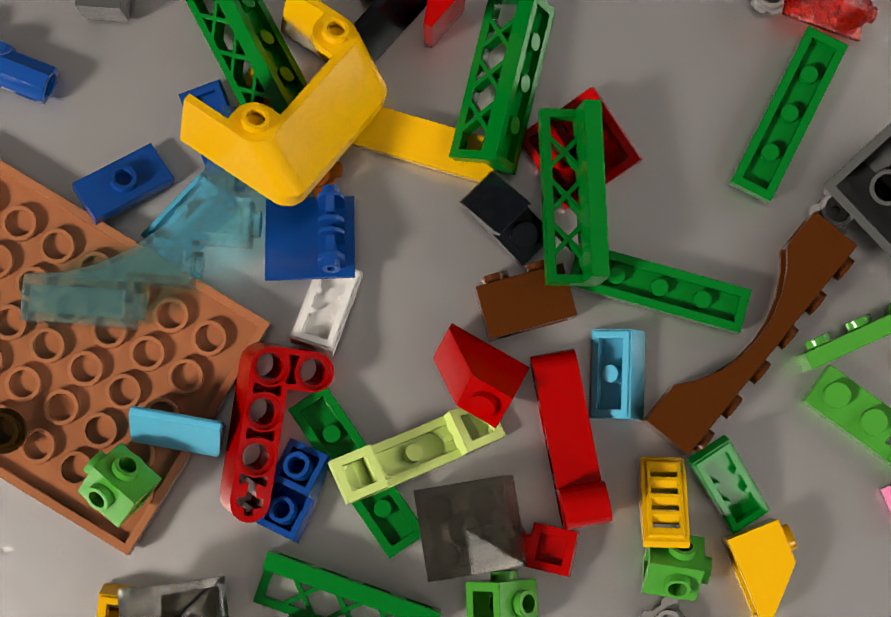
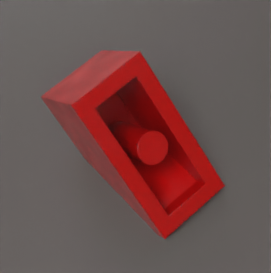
M453 323L448 328L433 357L456 406L495 428L530 369L527 365Z

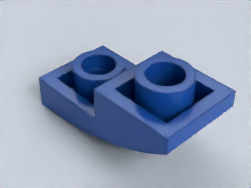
M290 438L276 464L275 484L272 488L268 512L256 523L298 544L319 498L331 457Z

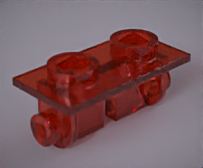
M784 0L782 15L856 42H859L861 39L863 25L865 23L872 24L878 14V8L873 6L871 0Z

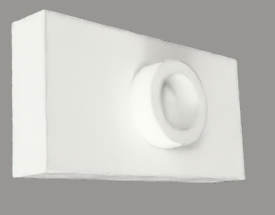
M355 269V278L312 279L290 336L291 343L333 356L361 283L363 272Z

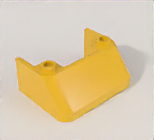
M285 0L280 32L327 63L281 114L265 104L250 102L239 106L229 118H226L190 93L183 101L180 140L272 202L281 206L297 205L310 194L380 112L387 94L386 84L354 24L319 0Z

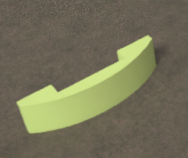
M458 407L442 417L372 446L369 444L329 461L328 465L346 505L449 464L504 438L506 434L500 422L495 428Z

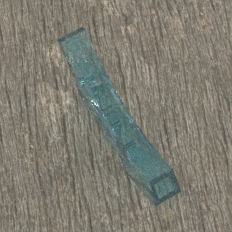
M222 106L221 114L229 118L238 107ZM208 159L203 174L185 202L157 231L128 251L96 265L65 272L24 274L20 320L36 324L138 331V320H145L147 313V294L141 293V286L195 290L196 279H203L205 269V253L198 252L199 246L252 249L253 238L261 237L262 211H255L256 205L251 198L239 197V192H246L247 184Z

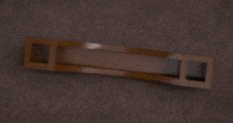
M816 211L806 217L779 251V276L775 298L765 322L752 342L735 359L716 372L695 381L668 387L641 422L681 455H689L692 450L697 453L705 448L715 435V432L710 429L720 415L727 419L737 409L743 400L738 393L748 381L756 384L771 366V363L766 358L776 346L783 350L799 331L794 325L804 311L811 315L820 306L827 296L822 289L832 277L838 281L850 269L855 261L850 257V254L858 245Z

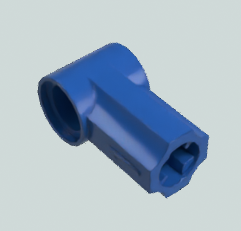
M0 41V88L45 105L54 92L59 70L54 66L18 53L14 47Z

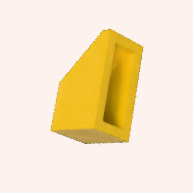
M769 518L742 529L734 535L730 534L721 538L753 617L775 616L796 564L792 551L797 549V544L787 524L781 526L778 519Z

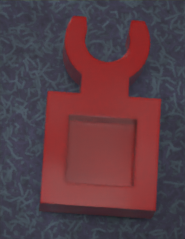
M534 522L532 533L528 534L517 523H501V529L510 530L515 534L516 543L511 548L497 546L496 552L498 554L511 557L520 553H526L524 567L571 577L580 532L566 531L560 527Z

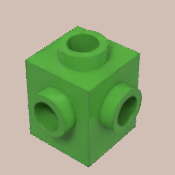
M120 443L107 455L102 450L99 451L86 464L83 472L87 474V477L77 492L87 500L91 507L100 511L119 528L146 503L162 478L150 469L139 456Z
M690 535L689 548L646 547L642 560V593L696 601L701 583H709L712 570V558L705 556V537Z
M517 570L490 571L489 580L466 582L467 617H538L536 579L518 578Z

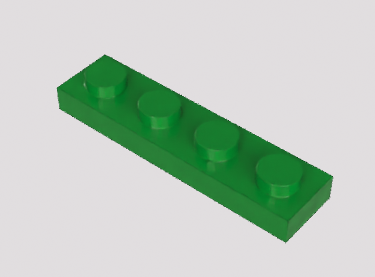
M810 26L807 27L728 183L729 185L767 204L771 202L849 45Z
M609 250V278L599 286H569L570 288L734 334L741 332L752 291ZM576 255L574 256L570 274H580L579 258Z
M328 387L320 392L309 394L288 409L314 449L331 457L330 461L367 446ZM396 486L352 503L389 559L427 533Z

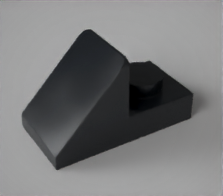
M490 171L460 201L461 205L520 266H524L543 247V224L528 208L531 203L493 171Z

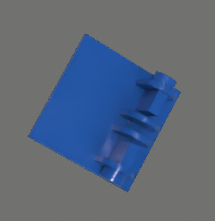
M328 184L322 187V192L317 195V199L315 197L305 198L301 203L294 206H281L266 199L265 281L355 278L354 196H344L337 185Z

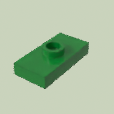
M725 435L687 458L688 463L722 521L733 535L770 511L735 447Z

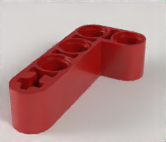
M266 342L253 343L242 352L220 486V502L223 508L239 521L245 523L256 522L262 519L268 512L287 390L314 393L326 389L334 376L333 364L326 355L304 347ZM270 353L273 357V367L269 373L260 376L257 372L258 359L262 355ZM313 359L316 364L315 374L311 379L303 381L300 375L301 367L305 361ZM264 398L267 405L265 414L257 420H252L250 417L251 405L254 401ZM258 443L260 447L258 458L251 464H244V450L249 445ZM241 473L247 475L246 481L240 477ZM248 491L252 494L251 500H244L242 506L237 503L238 497H245Z
M575 349L530 356L532 378L562 527L568 531L612 522L610 499L606 484L601 480Z

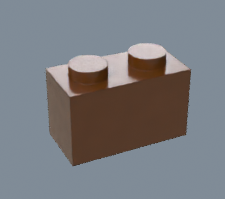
M544 260L525 265L526 273L509 277L507 271H501L482 277L483 285L476 286L475 294L489 342L568 321L577 316L569 286H545ZM563 263L557 264V274H566Z

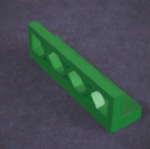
M186 0L239 104L243 105L250 102L263 104V99L267 98L274 110L281 114L303 90L307 82L264 1L214 0L213 13H209L203 0ZM225 24H229L234 33L233 50L228 49L223 40ZM244 60L249 61L254 71L252 87L247 86L243 78Z
M488 0L449 157L453 160L485 163L500 174H516L555 14V9L547 1ZM502 4L517 5L514 18L501 28L498 18ZM503 42L506 47L504 59L491 69L488 64L490 52ZM492 84L496 89L494 101L481 111L477 105L479 95ZM482 126L486 132L482 149H466L469 135Z
M584 99L576 109L541 108L538 111L545 286H599L610 277L601 100ZM550 121L573 122L574 139L565 148L551 136ZM573 147H574V157L569 153V151H570ZM552 150L558 155L553 161ZM561 159L575 171L576 183L567 192L553 179L552 168ZM575 190L576 201L570 196ZM553 192L560 198L555 204ZM563 202L577 215V227L569 235L554 220V211ZM577 233H578V244L572 240V238H573ZM555 236L561 241L557 248L555 243ZM564 246L579 258L580 274H557L556 255Z
M270 550L267 553L262 567L264 571L253 599L255 603L294 617H325L314 612L307 597L318 590H323L336 595L342 608L326 617H338L342 614H345L346 617H352L350 611L361 605L378 610L381 617H387L386 613L396 617H440L441 609L275 550ZM273 573L292 579L299 594L285 601L266 596ZM301 583L309 585L312 588L305 591ZM344 598L354 601L355 603H352L347 606L344 601ZM302 599L306 609L297 607L295 605H292L291 603Z

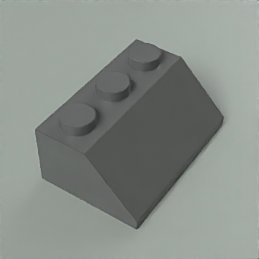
M889 123L833 175L823 187L891 257V123Z

